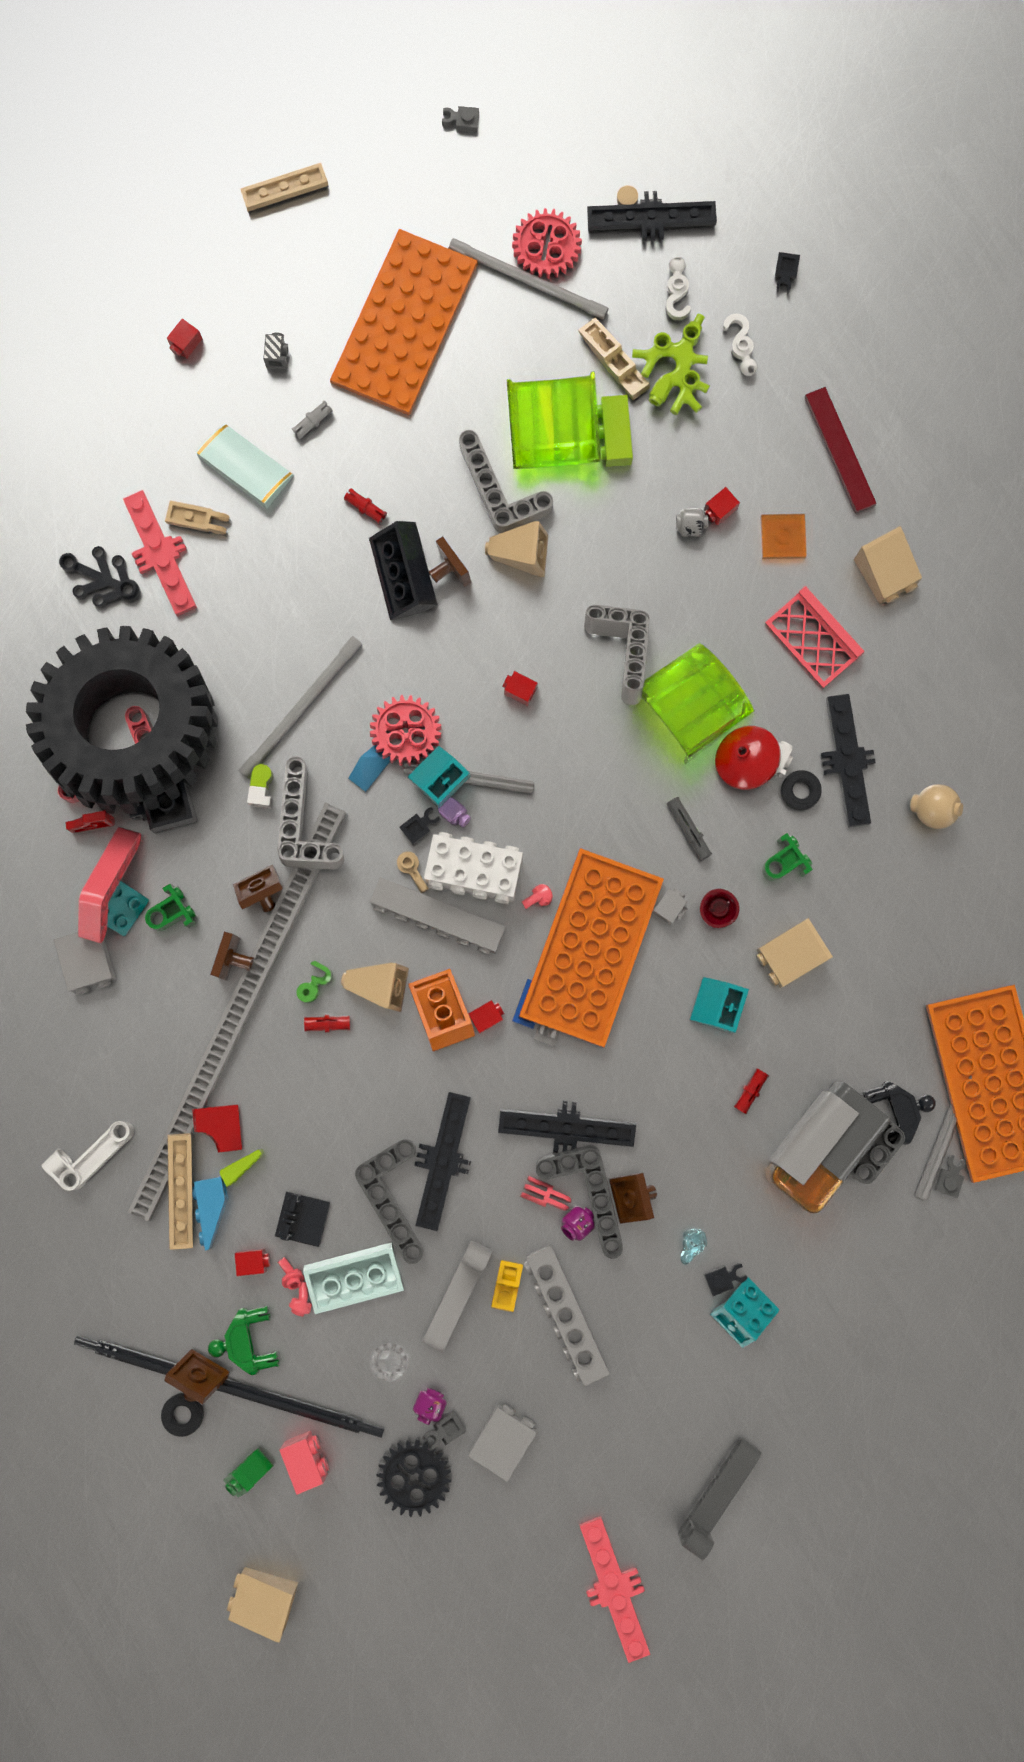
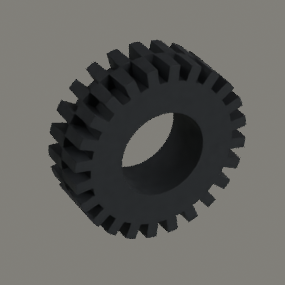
M120 626L119 638L115 639L108 627L97 629L99 643L92 645L86 635L83 634L75 638L81 651L73 656L65 646L61 647L56 651V654L62 666L57 668L46 662L41 668V672L47 680V684L34 681L30 691L37 700V702H27L26 714L33 722L26 724L27 734L34 743L31 745L32 750L63 791L72 799L76 796L82 805L92 809L95 803H97L102 811L105 810L109 814H114L116 805H120L126 814L138 813L137 803L141 801L145 803L149 810L159 808L158 795L165 792L172 801L181 795L176 784L183 780L191 787L198 780L193 767L195 765L204 769L207 767L210 758L205 747L215 748L217 740L212 727H218V718L213 709V706H215L214 700L197 665H194L191 657L183 648L178 651L174 641L164 635L159 642L153 630L143 628L138 638L131 626ZM125 692H140L148 694L159 701L157 721L149 734L138 743L117 750L102 749L89 743L88 727L90 720L97 708L107 699Z

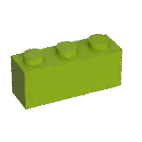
M628 396L601 397L600 405H597V417L602 419V425L599 426V439H603L604 446L600 447L601 460H605L606 467L632 465L633 452Z

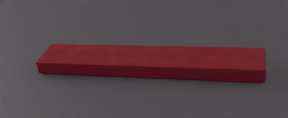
M826 387L806 394L805 400L855 514L876 506V500Z

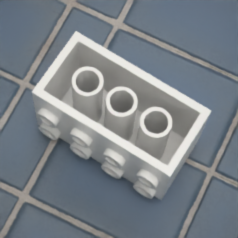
M439 832V835L433 834L424 876L425 883L430 889L442 891L444 888L458 895L469 893L478 899L486 900L488 897L502 904L514 903L523 860V852H519V848L506 846L503 849L496 847V843L489 841L479 844L474 842L475 839L469 837H461V840L454 839L452 834Z

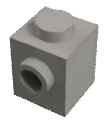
M675 888L673 891L668 889L652 913L671 925L676 917L681 919L688 909L685 907L687 900L684 899L685 895Z

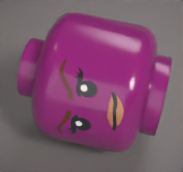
M574 1207L561 1220L562 1232L572 1241L574 1239L577 1241L583 1240L595 1228L594 1214L588 1208Z
M428 1387L427 1390L420 1391L413 1406L414 1413L418 1415L417 1420L430 1425L431 1421H440L447 1405L446 1400L443 1398L444 1394Z

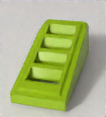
M258 1149L221 1169L219 1173L227 1187L233 1185L263 1156V1149Z

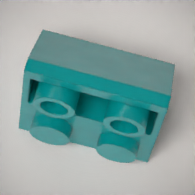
M440 746L408 776L438 808L471 777L470 772Z
M703 977L690 1020L732 1034L736 1033L749 989Z

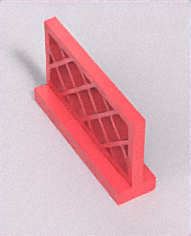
M806 586L765 622L823 688L865 652ZM796 601H799L804 606V615H790L791 606ZM806 610H807L812 616H807V615H806ZM778 617L788 618L787 630H777L772 623ZM790 618L803 619V631L789 630ZM806 619H815L819 623L818 632L805 631ZM821 626L826 632H821ZM781 633H787L786 638ZM789 633L802 634V646H792L789 643ZM805 634L818 635L817 647H804ZM830 635L833 638V648L820 647V636ZM795 649L801 650V655ZM804 650H817L816 663L806 662L803 659ZM819 651H833L832 664L819 663ZM835 651L845 652L850 659L845 664H834ZM811 666H816V671H814L811 668ZM818 666L832 667L831 676L825 681L818 675ZM834 667H840L837 671L834 672Z

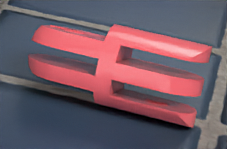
M528 1176L527 1180L529 1182L546 1188L547 1191L528 1184L524 1185V1189L544 1199L540 1200L523 1192L520 1197L543 1207H546L548 1204L563 1211L569 1209L567 1205L549 1198L552 1196L571 1203L569 1196L553 1190V1185Z

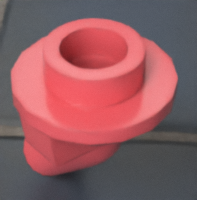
M540 884L532 890L533 895L521 901L525 909L537 902L541 906H547L552 902L553 896L551 889L547 885Z
M283 1257L277 1262L286 1273L282 1278V1286L288 1289H297L301 1286V1282H304V1275L301 1270L294 1269L288 1260Z
M301 1282L299 1299L293 1298L289 1303V1307L292 1309L291 1312L301 1317L304 1314H310L312 1304L308 1302L306 1282Z

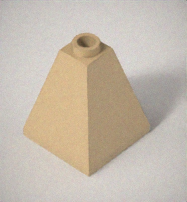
M534 521L490 537L489 542L485 544V554L489 555L494 561L539 577H545L548 534L539 521Z
M386 963L346 970V973L342 975L341 985L344 986V989L381 1007L401 1012L409 968L397 963Z

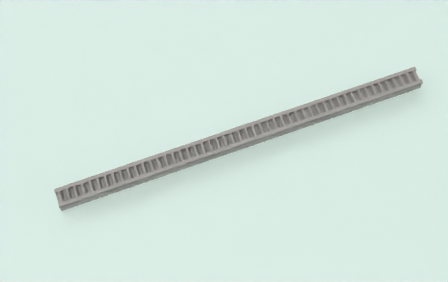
M325 802L306 842L333 843L347 813ZM309 852L306 854V858L312 859L317 853ZM293 868L252 952L251 957H254L252 968L250 971L244 969L127 1211L128 1213L143 1218L147 1222L151 1221L168 1186L167 1135L191 1133L192 1136L194 1132L192 1109L206 1107L320 869Z

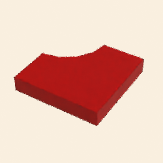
M105 810L82 814V817L65 822L66 830L71 833L111 827L115 825V818Z
M238 1105L192 1109L194 1132L204 1133L209 1136L216 1144L218 1153L242 1150Z

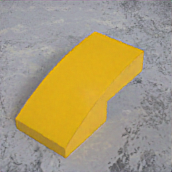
M501 1260L491 1308L514 1312L523 1269L522 1264Z

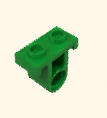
M788 833L777 840L779 844L783 842L786 847L769 858L762 867L764 877L770 881L779 880L798 866L803 870L800 873L802 877L813 870L810 858L806 854L801 853L798 849L800 846L793 835L789 836ZM771 863H775L780 867L779 874H773L770 871L769 866Z
M172 884L162 888L165 893H171V896L150 908L145 915L146 924L157 931L166 930L186 918V921L183 924L188 928L197 924L194 920L196 917L194 910L190 905L186 907L182 900L185 898L179 886L175 888ZM162 913L163 921L155 925L153 921L154 916Z
M257 1448L223 1480L226 1483L225 1488L232 1496L236 1495L239 1498L252 1489L274 1465Z

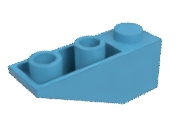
M222 1177L195 1181V1186L192 1187L193 1199L197 1200L198 1209L195 1210L196 1221L201 1223L202 1232H199L200 1245L204 1246L205 1251L213 1247L228 1201L227 1187Z

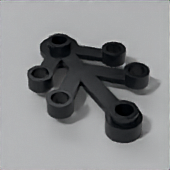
M96 546L92 550V555L97 560L101 572L79 563L72 553H65L59 559V564L64 571H76L96 580L85 585H76L73 588V595L77 599L82 600L86 598L88 593L108 586L116 590L104 595H94L92 602L97 608H104L108 602L119 598L125 601H132L139 595V585L134 580L129 579L125 568L126 561L121 555H115L111 561L114 568L118 571L120 581L112 578L106 561L107 553L101 546ZM97 551H103L101 556H96ZM118 559H121L122 564L118 566L115 565V562ZM69 561H73L71 567H67ZM131 587L132 592L130 594H126L125 590ZM79 589H83L82 595H77ZM98 598H103L101 604H96Z

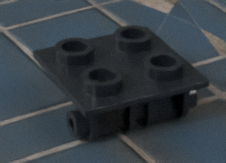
M286 1191L275 1237L285 1241L291 1240L319 1247L330 1202Z

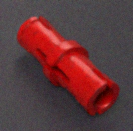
M352 488L344 496V500L359 509V513L362 515L366 514L378 524H381L383 522L381 519L384 520L387 516V512L373 504L370 498H364Z
M328 1014L324 1017H304L305 1032L325 1030V1033L330 1032V1030H350V1016L330 1017Z
M756 1068L749 1083L744 1085V1091L734 1107L747 1114L755 1098L760 1096L759 1092L769 1075Z

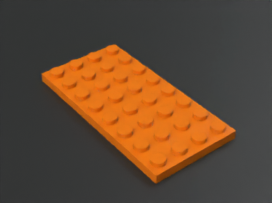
M398 229L330 378V383L410 416L478 265V260Z
M580 848L519 1017L604 1048L664 879Z
M1015 984L926 1005L971 1183L1024 1171V1018Z

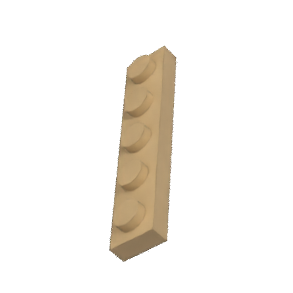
M191 1133L167 1135L169 1249L193 1248Z

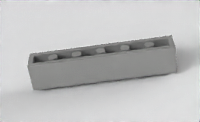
M381 877L370 900V903L374 905L373 909L386 914V911L395 913L394 918L404 922L410 919L416 922L415 926L427 930L428 927L437 930L435 934L447 939L449 935L458 938L456 942L467 947L471 943L478 946V951L490 955L491 952L496 953L505 931V926Z

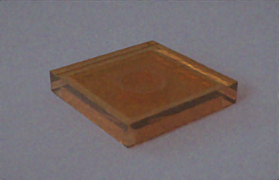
M763 514L760 516L762 559L806 558L805 514Z

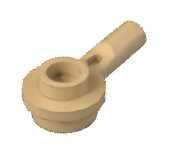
M412 852L400 854L397 859L398 869L405 874H410L421 893L426 892L429 888L417 870L419 866L418 857Z

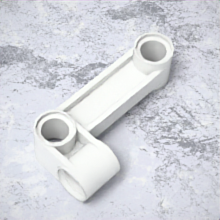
M126 1121L114 1122L74 1163L63 1150L58 1148L41 1166L64 1190H79L126 1142L133 1138L135 1133L134 1127ZM121 1125L126 1128V1134L122 1138L119 1137L117 1132ZM71 1174H74L77 1180L74 1186H71L68 1182Z

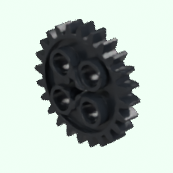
M407 1438L405 1446L398 1441V1449L396 1450L391 1446L389 1448L391 1456L384 1453L383 1459L386 1463L380 1462L378 1465L383 1471L377 1472L376 1476L383 1479L377 1482V1486L384 1487L379 1495L388 1496L385 1504L393 1502L392 1511L400 1507V1515H403L405 1510H409L410 1517H412L414 1511H417L419 1517H421L423 1509L430 1514L431 1505L438 1509V1499L445 1501L446 1497L442 1492L450 1491V1488L445 1484L452 1482V1478L446 1476L451 1473V1468L444 1467L449 1460H441L444 1453L443 1450L438 1453L435 1450L430 1451L428 1440H425L423 1445H420L419 1438H416L415 1444H411L410 1439ZM413 1455L417 1458L418 1463L410 1466L406 1463L405 1458ZM400 1464L401 1466H403V1468H404L407 1472H405V1471L402 1470V1469L397 1468V1465ZM427 1469H433L437 1476L434 1479H428L425 1477L424 1472ZM415 1473H417V1474H418V1480L415 1479V1480L412 1482V1481L410 1480L411 1475H414ZM400 1475L403 1477L404 1483L402 1485H395L392 1482V1477ZM421 1482L431 1486L432 1489L428 1490ZM413 1489H420L423 1492V1497L415 1499L412 1497L411 1491Z

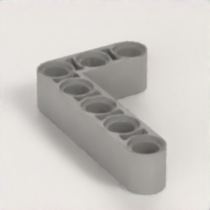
M465 430L460 434L459 444L461 453L496 531L503 533L544 518L552 512L553 497L547 491H540L508 504L477 433L473 430ZM466 440H472L475 442L472 446H466L464 444ZM475 459H481L483 461V463L478 466L474 465L472 462ZM488 478L492 482L489 485H483L481 480ZM491 498H498L500 502L494 505L489 500ZM544 500L549 505L543 508L538 505V502ZM520 509H526L529 513L525 516H521L518 514V511ZM500 517H506L509 521L506 524H500L497 520Z
M591 605L586 609L584 629L586 632L594 635L627 638L621 699L626 704L636 705L641 701L644 686L649 614L637 609Z
M291 757L285 765L277 847L279 859L287 867L338 869L345 861L343 850L338 844L301 841L308 773L305 761L301 757ZM297 766L302 768L299 772L296 773L291 771L294 767ZM293 787L300 788L297 793L289 792ZM291 808L298 809L297 813L293 815L287 812ZM289 829L296 830V833L292 836L285 835ZM286 851H293L294 854L291 857L283 856ZM309 852L317 853L312 859L306 858V854ZM332 853L339 854V857L335 860L328 859V856Z
M473 1240L470 1241L422 1343L443 1353L477 1280L486 1267L492 1249Z

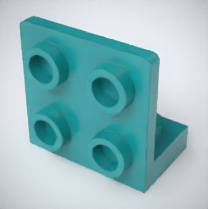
M120 881L108 902V927L125 936L149 902V899Z
M747 1277L729 1299L716 1307L710 1315L743 1348L758 1339L777 1315L779 1308Z

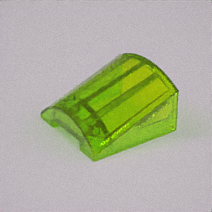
M595 371L590 372L588 376L553 380L512 382L511 379H507L513 469L547 468L601 462Z
M701 643L644 680L642 699L661 719L685 752L686 756L683 760L685 765L755 711L747 695L730 671Z

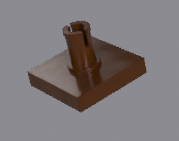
M443 536L436 540L439 553L444 561L428 571L430 576L437 583L450 572H453L463 586L466 587L471 583L469 571Z
M273 864L233 884L242 910L257 902L261 905L263 912L273 910L276 904L270 895L283 889Z
M224 931L210 975L227 981L232 965L248 971L251 970L254 957L236 952L240 937Z
M644 1173L609 1179L620 1224L654 1218L650 1200L656 1199L657 1193L649 1194V1192L656 1191V1188L653 1185H646Z
M191 1349L166 1374L164 1381L183 1392L184 1398L187 1401H197L203 1405L228 1379L230 1372Z

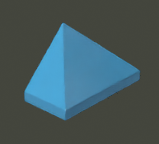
M378 745L371 747L359 758L348 778L365 792H367L390 763V756L383 759L382 754L384 751L376 752Z

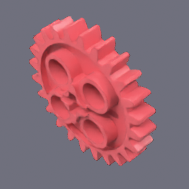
M544 208L543 214L535 210L534 217L530 213L527 214L528 221L521 219V226L516 225V233H513L514 241L512 242V248L515 249L514 257H518L517 264L524 263V271L530 268V274L538 272V277L541 278L543 273H546L547 279H550L551 273L558 277L560 270L566 274V266L571 269L573 268V261L577 262V254H581L580 245L582 244V239L579 238L580 230H576L577 224H570V216L564 219V212L555 215V209H553L551 214H548L547 209ZM551 226L552 230L550 233V242L548 243L546 259L542 261L541 259L544 253V245L546 244L548 228ZM537 229H540V230H542L543 232L540 233V234H538V233H535L534 231L537 230ZM556 234H563L564 237L558 238V237H556L555 235H556ZM532 249H536V250H538L539 252L536 253V254H533V253H530L529 251L532 250ZM556 253L560 256L558 258H553L550 255Z
M401 695L400 701H396L392 697V704L384 701L385 709L377 707L379 715L373 714L372 718L375 722L370 723V728L373 729L370 731V737H374L372 745H378L376 752L384 751L382 757L385 759L390 756V763L398 759L399 766L403 764L404 760H407L409 766H411L412 760L420 764L421 756L426 759L428 757L427 752L432 753L434 751L433 746H439L437 739L441 738V732H439L441 724L437 723L439 722V716H433L435 708L428 710V702L421 705L420 697L414 702L412 695L409 696L408 700H405L403 695ZM412 716H419L421 720L413 722L410 718ZM396 718L399 722L397 724H390L388 720ZM403 728H407L408 733H404ZM419 736L424 740L420 743H415L412 739ZM393 739H399L402 741L399 745H393L390 743Z

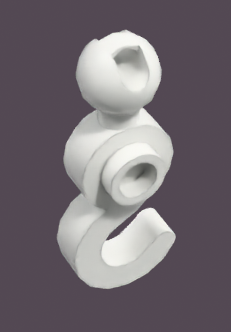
M674 257L669 262V269L673 276L668 280L667 291L670 296L667 299L665 308L667 315L677 321L684 320L691 312V306L689 305L681 311L673 308V304L686 295L689 287L688 279L682 275L686 268L682 257Z
M731 314L725 319L723 330L727 331L733 323H737L742 327V330L733 340L731 351L733 356L742 359L741 372L746 376H751L757 371V363L750 358L754 345L753 341L747 336L749 322L741 314Z

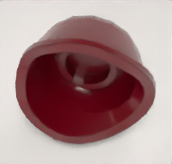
M717 888L707 892L702 898L700 913L702 919L709 926L714 928L727 927L738 918L740 911L739 902L730 891Z

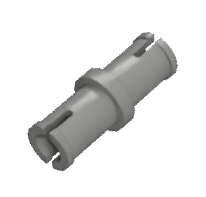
M325 400L312 412H307L305 414L306 417L291 428L295 434L297 433L299 439H302L313 427L317 428L319 422L329 413L333 412Z

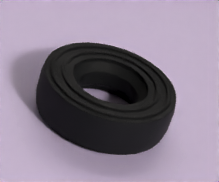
M805 770L790 773L784 779L781 786V795L784 802L795 810L812 808L819 801L822 793L819 779L813 773ZM798 782L806 783L810 788L808 797L804 799L797 798L793 793V786Z
M184 1393L176 1394L169 1398L161 1411V1421L164 1428L170 1434L178 1437H185L194 1433L200 1427L203 1420L201 1403L187 1401L184 1398ZM179 1406H185L191 1412V1418L185 1424H180L174 1419V1410Z

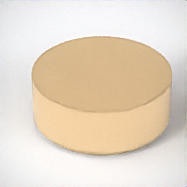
M626 185L618 190V205L637 204L638 191L633 186Z

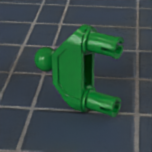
M268 1306L252 1310L240 1308L224 1335L225 1342L220 1339L212 1340L208 1345L209 1354L212 1357L219 1358L227 1351L229 1360L250 1375H256L263 1369L279 1367L278 1353L274 1352L257 1356L254 1353L251 1338V1324L270 1321V1313L260 1315L268 1313Z

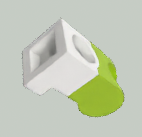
M259 764L253 768L247 800L250 806L272 809L273 799L268 797V790L274 776L272 770L267 765Z

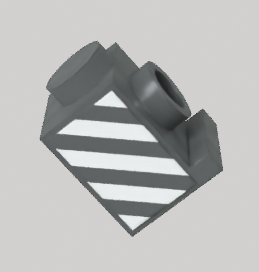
M279 332L265 334L263 354L265 366L267 368L287 369L288 343L284 341V334Z

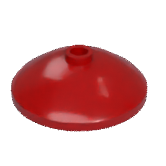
M758 726L740 727L730 732L718 746L715 756L716 769L722 780L729 786L741 790L754 789L764 785L774 776L780 765L781 750L778 741L768 730ZM742 750H747L745 754L740 755Z

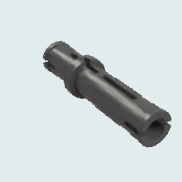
M676 797L670 800L667 806H669L686 835L688 845L691 844L700 861L711 856L712 852H710L702 838L704 835L696 828L680 798Z

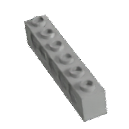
M551 1244L527 1255V1262L524 1265L529 1276L534 1274L537 1283L534 1284L538 1296L543 1295L547 1304L543 1305L548 1318H554L556 1325L553 1326L558 1340L561 1338L564 1340L566 1347L562 1349L567 1360H573L576 1368L572 1369L577 1382L582 1381L585 1387L610 1375ZM549 1267L552 1269L553 1274L549 1279H543L539 1275L542 1268ZM558 1288L562 1291V1297L559 1300H552L549 1297L552 1289ZM562 1310H569L572 1313L569 1321L564 1322L559 1319V1313ZM573 1331H577L582 1335L581 1340L577 1343H573L568 1339L569 1334ZM582 1353L590 1354V1362L581 1364L578 1361L579 1355Z

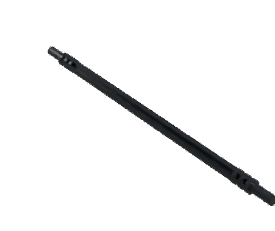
M76 1336L74 1345L93 1350L95 1354L164 1375L177 1364L101 1340L96 1342ZM227 1379L217 1389V1391L358 1434L363 1432L380 1438L383 1436L384 1428L364 1423L362 1419Z

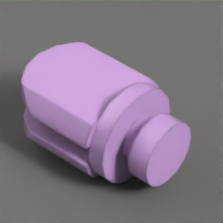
M450 797L438 808L440 815L453 825L459 824L461 827H465L471 819L466 814L467 809L453 797Z

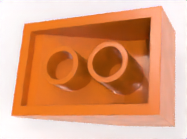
M451 969L408 984L432 1051L475 1036L470 1017Z

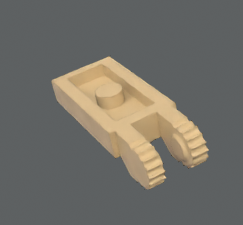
M171 500L165 522L166 524L225 535L227 529L223 526L211 524V520L213 518L228 522L230 516L213 511L210 508Z

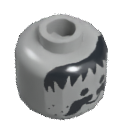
M685 508L680 511V514L676 515V530L683 537H700L704 529H708V515H704L700 508Z

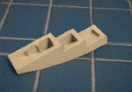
M596 318L578 330L595 356L632 400H635L650 388V383L636 369V364L622 350V345Z

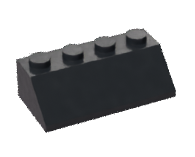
M395 521L369 537L390 620L420 614L438 605L416 522Z

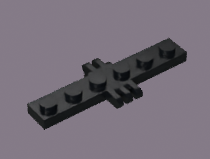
M644 191V199H640V204L587 206L588 231L641 228L642 241H647V233H650V240L655 241V232H659V240H664V227L712 226L717 223L716 201L662 203V199L657 197V191H652V199H649V191Z
M850 695L829 696L826 698L835 751L821 753V758L830 757L829 761L822 762V766H832V769L824 770V775L839 774L848 828L870 825L871 818L862 770L868 769L867 765L876 763L875 758L866 759V756L874 755V750L865 751L864 747H858Z
M449 1092L435 1147L419 1144V1148L427 1150V1153L417 1152L416 1157L423 1158L425 1161L424 1163L415 1161L414 1166L428 1169L429 1173L415 1226L438 1231L451 1175L458 1177L459 1173H469L468 1169L460 1167L461 1164L471 1165V1161L463 1159L464 1154L457 1153L471 1097Z
M563 1101L562 1109H558L557 1114L500 1109L498 1133L553 1138V1153H558L559 1145H563L562 1152L567 1151V1146H572L571 1150L576 1149L577 1141L634 1147L636 1122L580 1117V1111H576L577 1102L572 1101L571 1110H567L568 1101Z

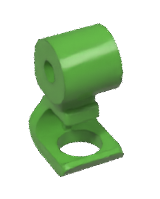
M313 961L310 964L323 970L326 974L323 977L312 975V981L300 984L296 991L298 999L306 1003L316 1000L320 993L319 984L326 985L333 979L332 971L317 961Z

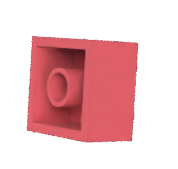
M311 1430L285 1441L279 1450L296 1495L323 1484L328 1475L327 1471H329L326 1458H321L318 1450L321 1448L318 1437L316 1435L313 1436Z

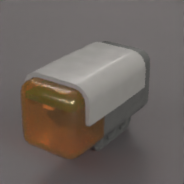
M835 1081L828 1091L820 1093L768 1161L771 1164L768 1166L765 1176L773 1187L799 1208L816 1214L823 1210L848 1176L862 1184H870L875 1181L903 1145L905 1135L898 1126L891 1122V1119L851 1086L843 1081ZM891 1131H895L897 1134V1139L894 1143H890L887 1139ZM877 1149H881L883 1152V1157L880 1161H875L873 1153ZM863 1167H867L869 1170V1175L866 1179H861L859 1176V1171Z

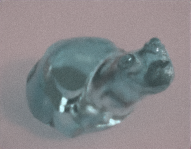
M690 1228L683 1234L681 1262L684 1265L690 1263L707 1246L706 1234L697 1228Z

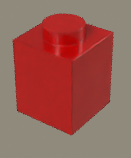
M183 318L166 337L170 345L169 349L175 355H182L186 359L203 340L200 331Z
M724 487L706 502L704 514L708 515L710 522L720 525L738 510L740 502L727 487Z
M514 671L512 676L507 675L502 685L505 688L504 695L528 707L538 688V682Z
M491 1000L468 1014L481 1034L503 1021L501 1016L505 1013L498 1002L494 1004Z
M265 1248L234 1253L236 1276L263 1274L267 1272V1267H270L269 1253H265Z

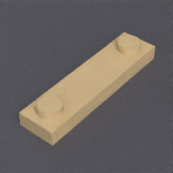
M320 162L240 188L247 212L329 185Z

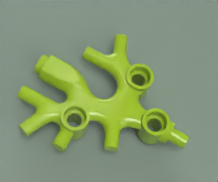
M699 313L694 321H690L684 327L682 338L679 342L673 343L667 333L660 332L655 335L652 348L632 350V358L646 360V365L641 372V375L645 378L649 377L660 358L671 357L675 360L676 368L674 371L660 377L649 394V402L659 407L661 404H664L671 389L674 386L679 387L680 393L670 409V412L674 415H678L683 404H688L695 413L699 412L702 406L692 393L700 390L706 394L710 385L700 381V376L696 371L690 370L692 365L707 364L708 355L695 354L693 351V346L699 341L702 330L701 324L705 319Z

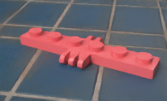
M143 490L123 498L145 546L132 552L133 558L141 557L135 561L137 566L146 564L138 569L140 574L153 569L156 570L176 616L197 608L175 560L180 557V552L187 549L185 544H180L183 542L182 537L178 536L172 539V536H164Z
M601 1516L579 1524L599 1581L593 1584L594 1588L586 1591L588 1597L597 1595L596 1598L589 1601L590 1605L596 1606L600 1604L602 1608L609 1607L628 1663L650 1655L630 1598L645 1591L643 1586L634 1588L635 1585L642 1582L640 1577L630 1578L638 1574L637 1568L621 1572Z

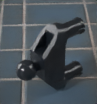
M885 1081L881 1087L863 1091L864 1097L873 1096L867 1099L872 1104L882 1100L889 1101L896 1125L905 1135L903 1145L910 1144L921 1121L919 1111L931 1112L936 1106V1101L931 1095H922L918 1102H916L912 1094L890 1081ZM895 1131L889 1132L887 1136L890 1143H894L897 1139Z

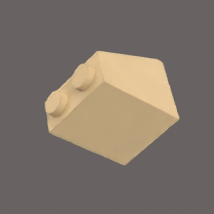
M901 526L862 546L854 558L857 567L879 604L885 601L889 604L899 598L898 594L903 591L909 593L918 587L917 584L922 579Z
M809 918L756 950L758 952L756 955L758 961L763 967L766 965L770 971L768 976L774 986L778 985L780 988L833 957Z
M245 1567L241 1574L237 1573L233 1588H237L235 1597H230L227 1611L230 1612L228 1620L280 1643L287 1625L298 1582Z

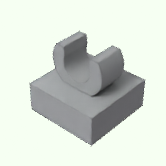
M538 1024L533 1039L555 1047L560 1032Z

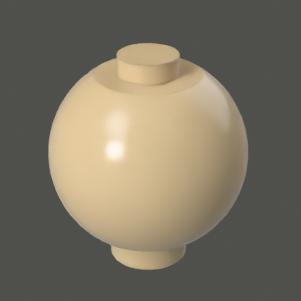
M935 784L928 786L920 795L915 794L911 799V811L916 812L920 821L930 828L943 829L949 827L963 813V803H961L958 794L946 785Z

